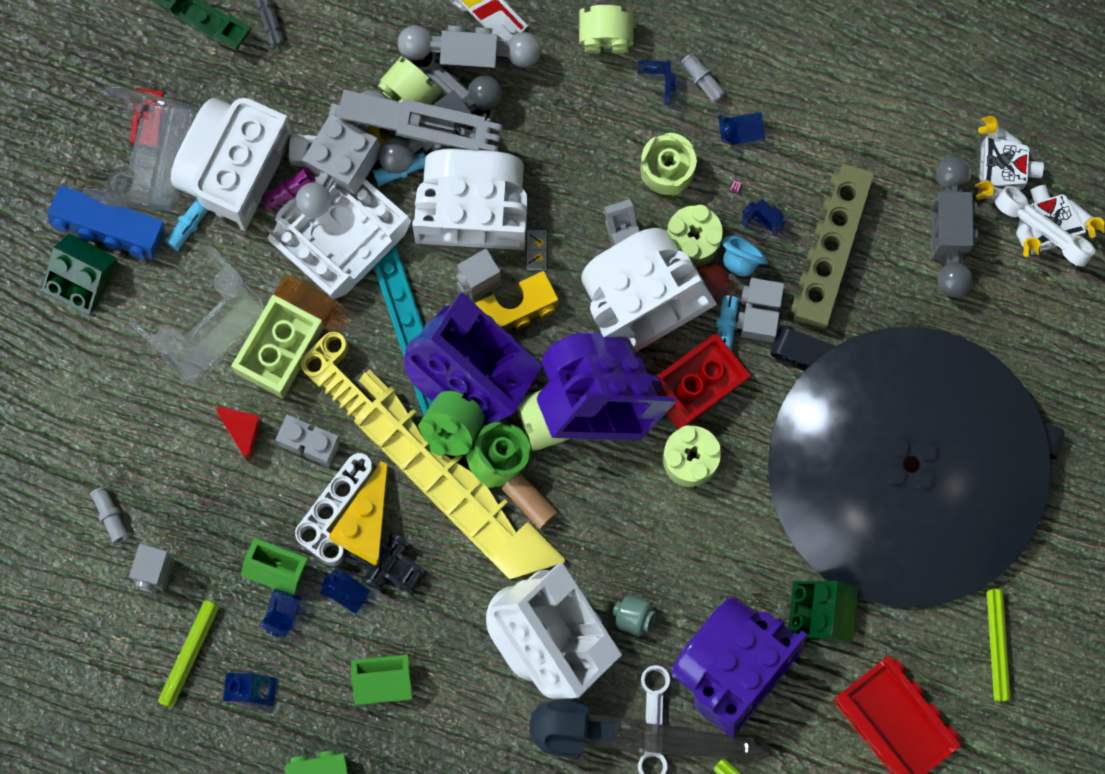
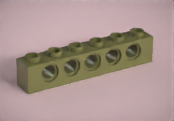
M842 163L840 171L834 170L829 185L834 187L832 197L826 195L822 211L827 213L824 222L818 221L814 236L819 237L816 247H810L806 259L807 262L811 263L808 272H802L798 287L803 288L801 297L795 296L790 312L795 313L793 322L825 331L872 182L873 172ZM849 192L853 196V200L845 201L840 197L839 193ZM836 216L843 218L845 225H835L832 222V218ZM828 241L834 242L838 250L828 251L824 243ZM825 267L829 270L830 275L822 277L818 275L816 268ZM817 292L821 295L822 301L813 302L809 299L808 294Z

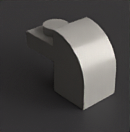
M630 199L604 207L605 223L612 247L629 236L640 232L636 223L634 207Z

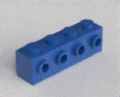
M62 185L59 186L47 212L50 225L60 232L70 231L76 233L86 241L96 240L102 242L112 250L122 249L128 251L133 257L138 259L148 258L153 260L165 234L164 222L160 219Z

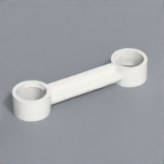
M1006 186L996 198L995 204L1003 213L1011 217L1018 216L1059 246L1064 256L1071 263L1083 267L1094 255L1095 248L1089 241L1077 235L1072 236L1029 205L1025 195L1016 188Z
M657 665L648 667L641 677V686L646 692L644 755L638 763L639 774H645L642 769L643 761L653 756L658 757L663 763L660 774H665L667 771V762L664 756L661 755L663 693L669 686L670 676L663 667ZM655 670L664 675L666 683L662 689L652 691L647 688L644 680L648 672Z

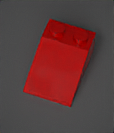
M715 333L657 375L662 381V387L656 394L657 396L676 398L677 402L666 414L675 426L680 429L683 426L691 425L749 379L751 375L718 334Z

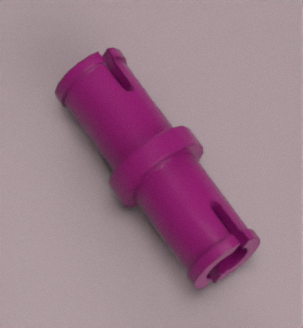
M304 168L290 179L285 178L281 180L279 186L261 196L263 203L273 198L266 205V208L273 210L287 199L292 200L296 198L298 190L303 185L315 182L314 175L303 180L311 171L308 168Z

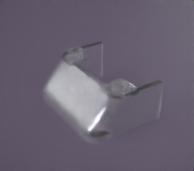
M105 86L104 92L125 100L126 113L133 118L140 119L129 170L115 171L108 179L106 190L83 188L82 194L107 206L163 211L170 209L175 204L179 189L175 188L171 183V171L176 155L195 119L193 107L181 101L140 90Z
M209 244L205 247L209 259L220 269L215 276L214 286L223 299L192 330L183 336L176 329L167 327L151 337L133 319L129 322L134 332L188 383L202 381L251 333L265 309L264 302Z

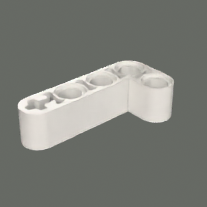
M362 453L354 454L346 461L295 531L296 539L302 548L328 566H337L345 558L344 548L329 540L330 532L373 473L370 459ZM364 463L366 471H358L355 475L356 470L354 466L356 464L361 466ZM353 476L357 484H354V482L351 480ZM342 484L351 487L349 494L344 497L336 495L337 487ZM323 507L333 508V515L329 519H321L319 517V512ZM305 530H315L317 532L316 538L311 542L303 541L302 534ZM335 545L339 548L338 555L332 559L325 557V549L328 546Z

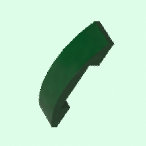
M152 0L189 27L234 50L240 47L252 30L251 26L230 14L228 16L202 0Z

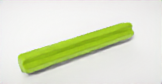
M990 589L987 591L993 693L995 701L1005 702L1010 700L1004 598L1001 589Z
M207 600L203 602L159 696L158 702L169 708L174 707L219 610L217 604Z

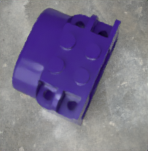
M463 292L457 295L452 305L443 307L435 318L425 325L421 333L409 342L404 354L406 373L419 391L432 402L439 393L444 391H456L464 394L462 396L463 399L468 402L472 399L481 407L485 416L484 426L498 422L515 412L542 367L531 354L515 341L513 336L506 333L495 323L491 316L484 313Z
M598 332L575 333L555 342L548 348L542 358V366L549 382L537 395V402L552 438L642 440L677 402L675 397L657 396L656 393L662 387L660 377L648 375L642 359L638 358L631 340L627 337H603Z
M731 596L717 607L688 642L675 661L671 674L673 678L694 693L695 709L733 739L802 654L806 633L801 631L797 635L785 626V621L781 618L777 620L766 612L757 613L739 598Z

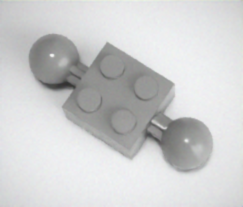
M412 25L406 27L398 37V49L405 58L421 60L430 52L441 53L440 64L496 67V59L499 56L508 57L518 67H529L535 64L541 55L539 40L527 32L517 33L507 41L498 40V34H492V28L476 27L475 33L465 32L466 27L448 26V31H442V36H431L425 28Z
M367 90L362 92V94L386 99L378 91ZM332 114L329 115L302 159L306 167L318 176L315 182L303 185L297 192L296 205L302 214L311 218L324 215L331 206L329 190L333 184L356 195L377 161L382 147L376 137L366 132L369 125L353 121L349 124Z

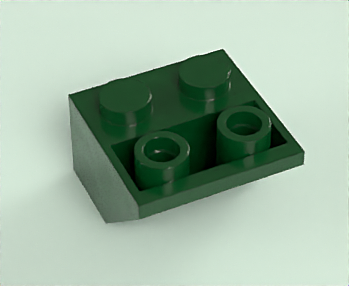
M69 233L53 247L41 291L90 315L112 278L117 257Z
M793 581L788 628L797 635L801 631L806 633L805 640L827 643H853L859 587L840 581Z

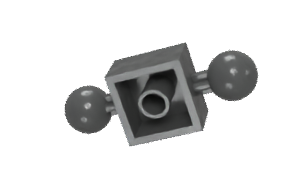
M479 76L470 83L467 96L462 100L453 90L433 104V106L471 114L476 109L488 111L500 103L502 88L493 77ZM455 122L452 134L460 136L461 128L468 130L470 126ZM411 138L405 140L390 139L382 145L379 152V161L386 171L399 174L411 167L414 153L421 149L426 154L428 151L440 150L444 146Z
M959 156L946 157L938 164L936 179L939 185L945 189V192H938L930 207L931 260H947V264L939 271L937 282L940 290L949 297H961L967 294L973 285L972 272L963 264V260H965L969 252H972L973 245L977 244L978 238L977 228H973V218H976L977 202L972 201V192H962V188L970 181L971 169L967 161Z

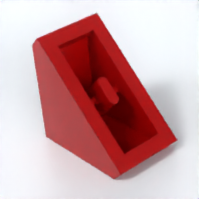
M224 407L215 409L245 460L249 461L252 459L261 425L260 417Z

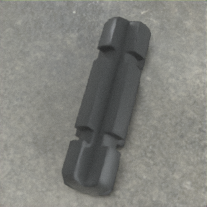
M256 0L266 34H268L270 46L277 47L284 44L271 0Z

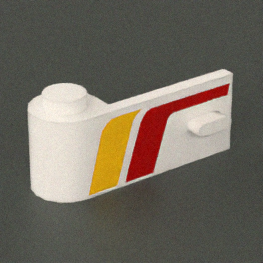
M450 0L460 10L468 11L484 28H492V34H498V40L509 41L512 36L523 32L528 26L503 0Z

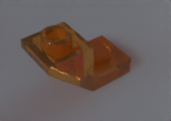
M286 274L273 294L322 320L324 326L327 325L339 304L336 299L333 300L330 296L309 284Z

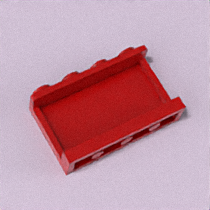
M887 656L832 701L890 774H927L961 747L958 743L960 737L951 726L946 728L939 719L942 717L939 710L932 703L928 705L922 698L924 693L915 681L910 682L903 674L906 671L903 665L896 658L892 660Z

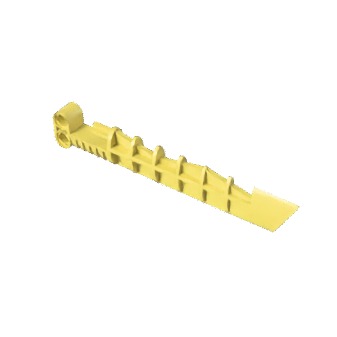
M338 332L327 333L304 355L301 361L304 373L318 387L324 386L326 388L325 394L331 393L333 395L332 401H339L341 403L339 408H346L348 410V417L352 415L355 417L354 423L509 579L565 562L564 557L529 522L519 531L515 532L501 510L508 501L504 499L498 505L488 487L478 480L472 472L458 464L463 457L462 455H458L452 460L445 455H436L430 450V445L424 440L412 421V418L418 411L413 409L407 413L396 396V389L393 386L388 388L370 369L365 372L358 381L376 398L372 403L336 367L349 351L348 342L343 335ZM335 339L341 340V349L335 353L329 352V343ZM313 359H320L322 361V367L317 372H310L308 368L309 363Z

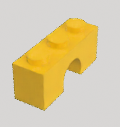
M542 271L519 282V291L523 301L514 309H506L500 306L494 294L475 304L484 313L491 316L495 323L504 331H507L514 327L516 330L524 328L531 323V319L539 315L541 318L551 315L556 311L555 308L558 307V298L545 272Z

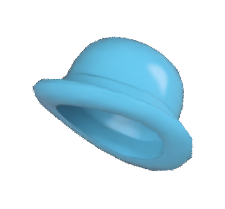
M734 235L725 236L722 239V245L725 247L723 262L730 272L738 276H749L760 264H768L766 256L748 240Z

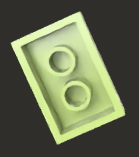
M272 295L231 366L233 371L242 378L284 399L302 368V358L316 344L324 330L322 320Z

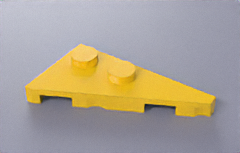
M382 461L329 535L330 541L375 566L379 561L387 464Z

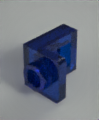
M763 198L757 204L754 201L751 202L742 211L741 224L744 227L755 217L774 236L784 227L785 221L783 220L782 212L775 206L771 207Z
M334 569L332 573L325 577L320 594L335 601L351 613L356 614L371 590L349 575Z
M275 588L272 592L265 618L261 621L260 628L266 630L272 636H287L293 628L302 597Z

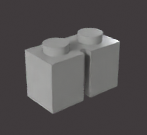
M487 249L480 251L457 265V286L466 296L469 295L472 302L501 286L500 270Z
M751 278L749 286H743L741 302H746L745 313L739 312L737 328L742 329L740 337L774 342L784 283Z
M286 415L275 439L278 447L300 456L303 454L302 446L306 447L304 454L307 459L329 468L341 443L337 435L318 427H314V430H312L310 424Z
M139 544L129 577L136 582L135 586L139 587L141 591L156 594L157 590L165 592L175 559L167 551Z

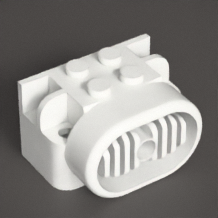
M217 98L209 99L199 110L176 155L171 171L172 185L197 197L199 203L204 208L215 212L216 216L233 220L238 223L240 230L246 231L262 199L261 196L265 194L289 146L292 131L288 117L247 98L238 99L232 105Z
M441 149L429 153L425 158L424 181L420 184L416 193L415 220H413L412 225L415 243L525 250L527 194L522 189L524 173L522 160L508 153L484 150Z
M650 228L637 232L602 252L588 263L581 277L582 284L592 300L590 310L593 319L599 326L603 337H627L631 340L636 352L717 305L690 258L684 252L679 251L670 234L660 228Z
M562 562L558 563L551 571L540 570L528 580H522L515 586L503 588L496 593L488 606L486 623L494 644L512 671L522 679L533 681L541 693L548 698H578L622 655L602 625L601 618L587 602L585 593L578 588Z

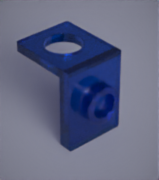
M638 61V74H664V105H669L670 92L676 89V75H671V61Z
M761 112L731 118L723 114L718 115L722 142L733 146L765 139Z
M226 673L223 701L254 703L273 707L277 678L253 673ZM263 682L269 688L268 695L264 699L259 694V688Z

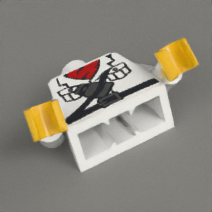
M994 116L981 118V121H984L986 126L979 127L978 132L980 134L988 133L989 136H986L981 144L979 183L975 184V187H979L978 195H976L977 200L987 198L995 201L1006 186L1022 191L1027 184L1028 177L1042 178L1044 163L1029 161L1028 146L1023 145L1019 139L1000 127Z
M1046 185L1030 190L1034 203L1030 205L1070 235L1083 237L1086 229L1088 230L1089 237L1095 238L1096 229L1101 230L1102 233L1105 232L1103 219L1099 217L1093 218L1075 202L1068 200L1065 195L1050 198ZM1019 219L1016 235L1023 247L1024 257H1028L1029 250L1031 255L1036 253L1040 255L1042 251L1058 247L1029 224Z

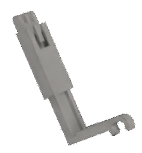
M343 90L340 104H331L329 115L332 114L344 121L348 120L396 131L395 135L456 149L474 151L480 149L498 152V147L489 145L488 141L500 142L501 136L491 134L490 131L491 129L502 131L503 128L501 124L485 121V117L406 99H403L402 102H397L348 90ZM455 122L473 126L472 130L461 128V136L452 134Z

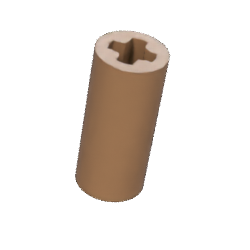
M521 472L502 487V490L540 530L558 514L556 509Z

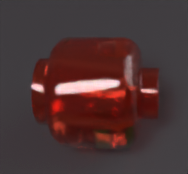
M715 264L703 266L698 272L715 302L719 304L731 287L728 279L729 274Z

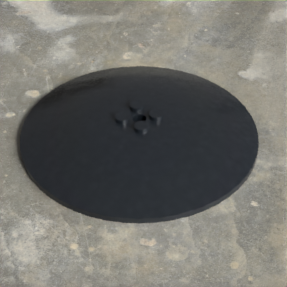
M890 327L870 331L855 336L823 354L808 367L787 394L778 412L769 444L768 478L772 502L778 520L796 551L810 567L827 581H840L859 587V598L889 606L921 607L947 603L965 597L995 580L1012 565L1033 537L1046 505L1050 485L1051 466L1046 431L1040 414L1021 381L1004 363L981 346L949 332L925 327ZM914 457L918 460L919 468L916 472L909 473L904 469L903 462L905 458Z

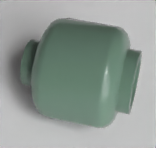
M628 595L622 602L618 601L615 604L612 616L616 618V627L619 630L635 636H642L645 632L649 633L652 630L657 613L654 611L651 602Z

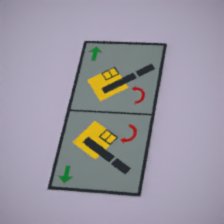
M526 229V271H547L548 229Z

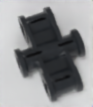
M393 532L389 535L391 539L387 545L380 541L379 561L376 566L348 550L344 552L356 562L370 569L368 574L362 576L360 580L379 593L383 592L382 586L387 580L413 597L415 587L421 578L428 574L424 568L403 556L407 549L410 550L412 548V545Z

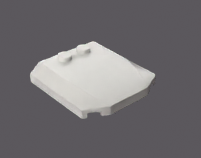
M366 179L356 195L333 184L329 190L331 206L320 217L311 218L305 216L299 211L296 205V198L289 200L278 211L275 218L277 224L273 234L268 236V240L333 300L346 295L405 236L411 223L410 218Z

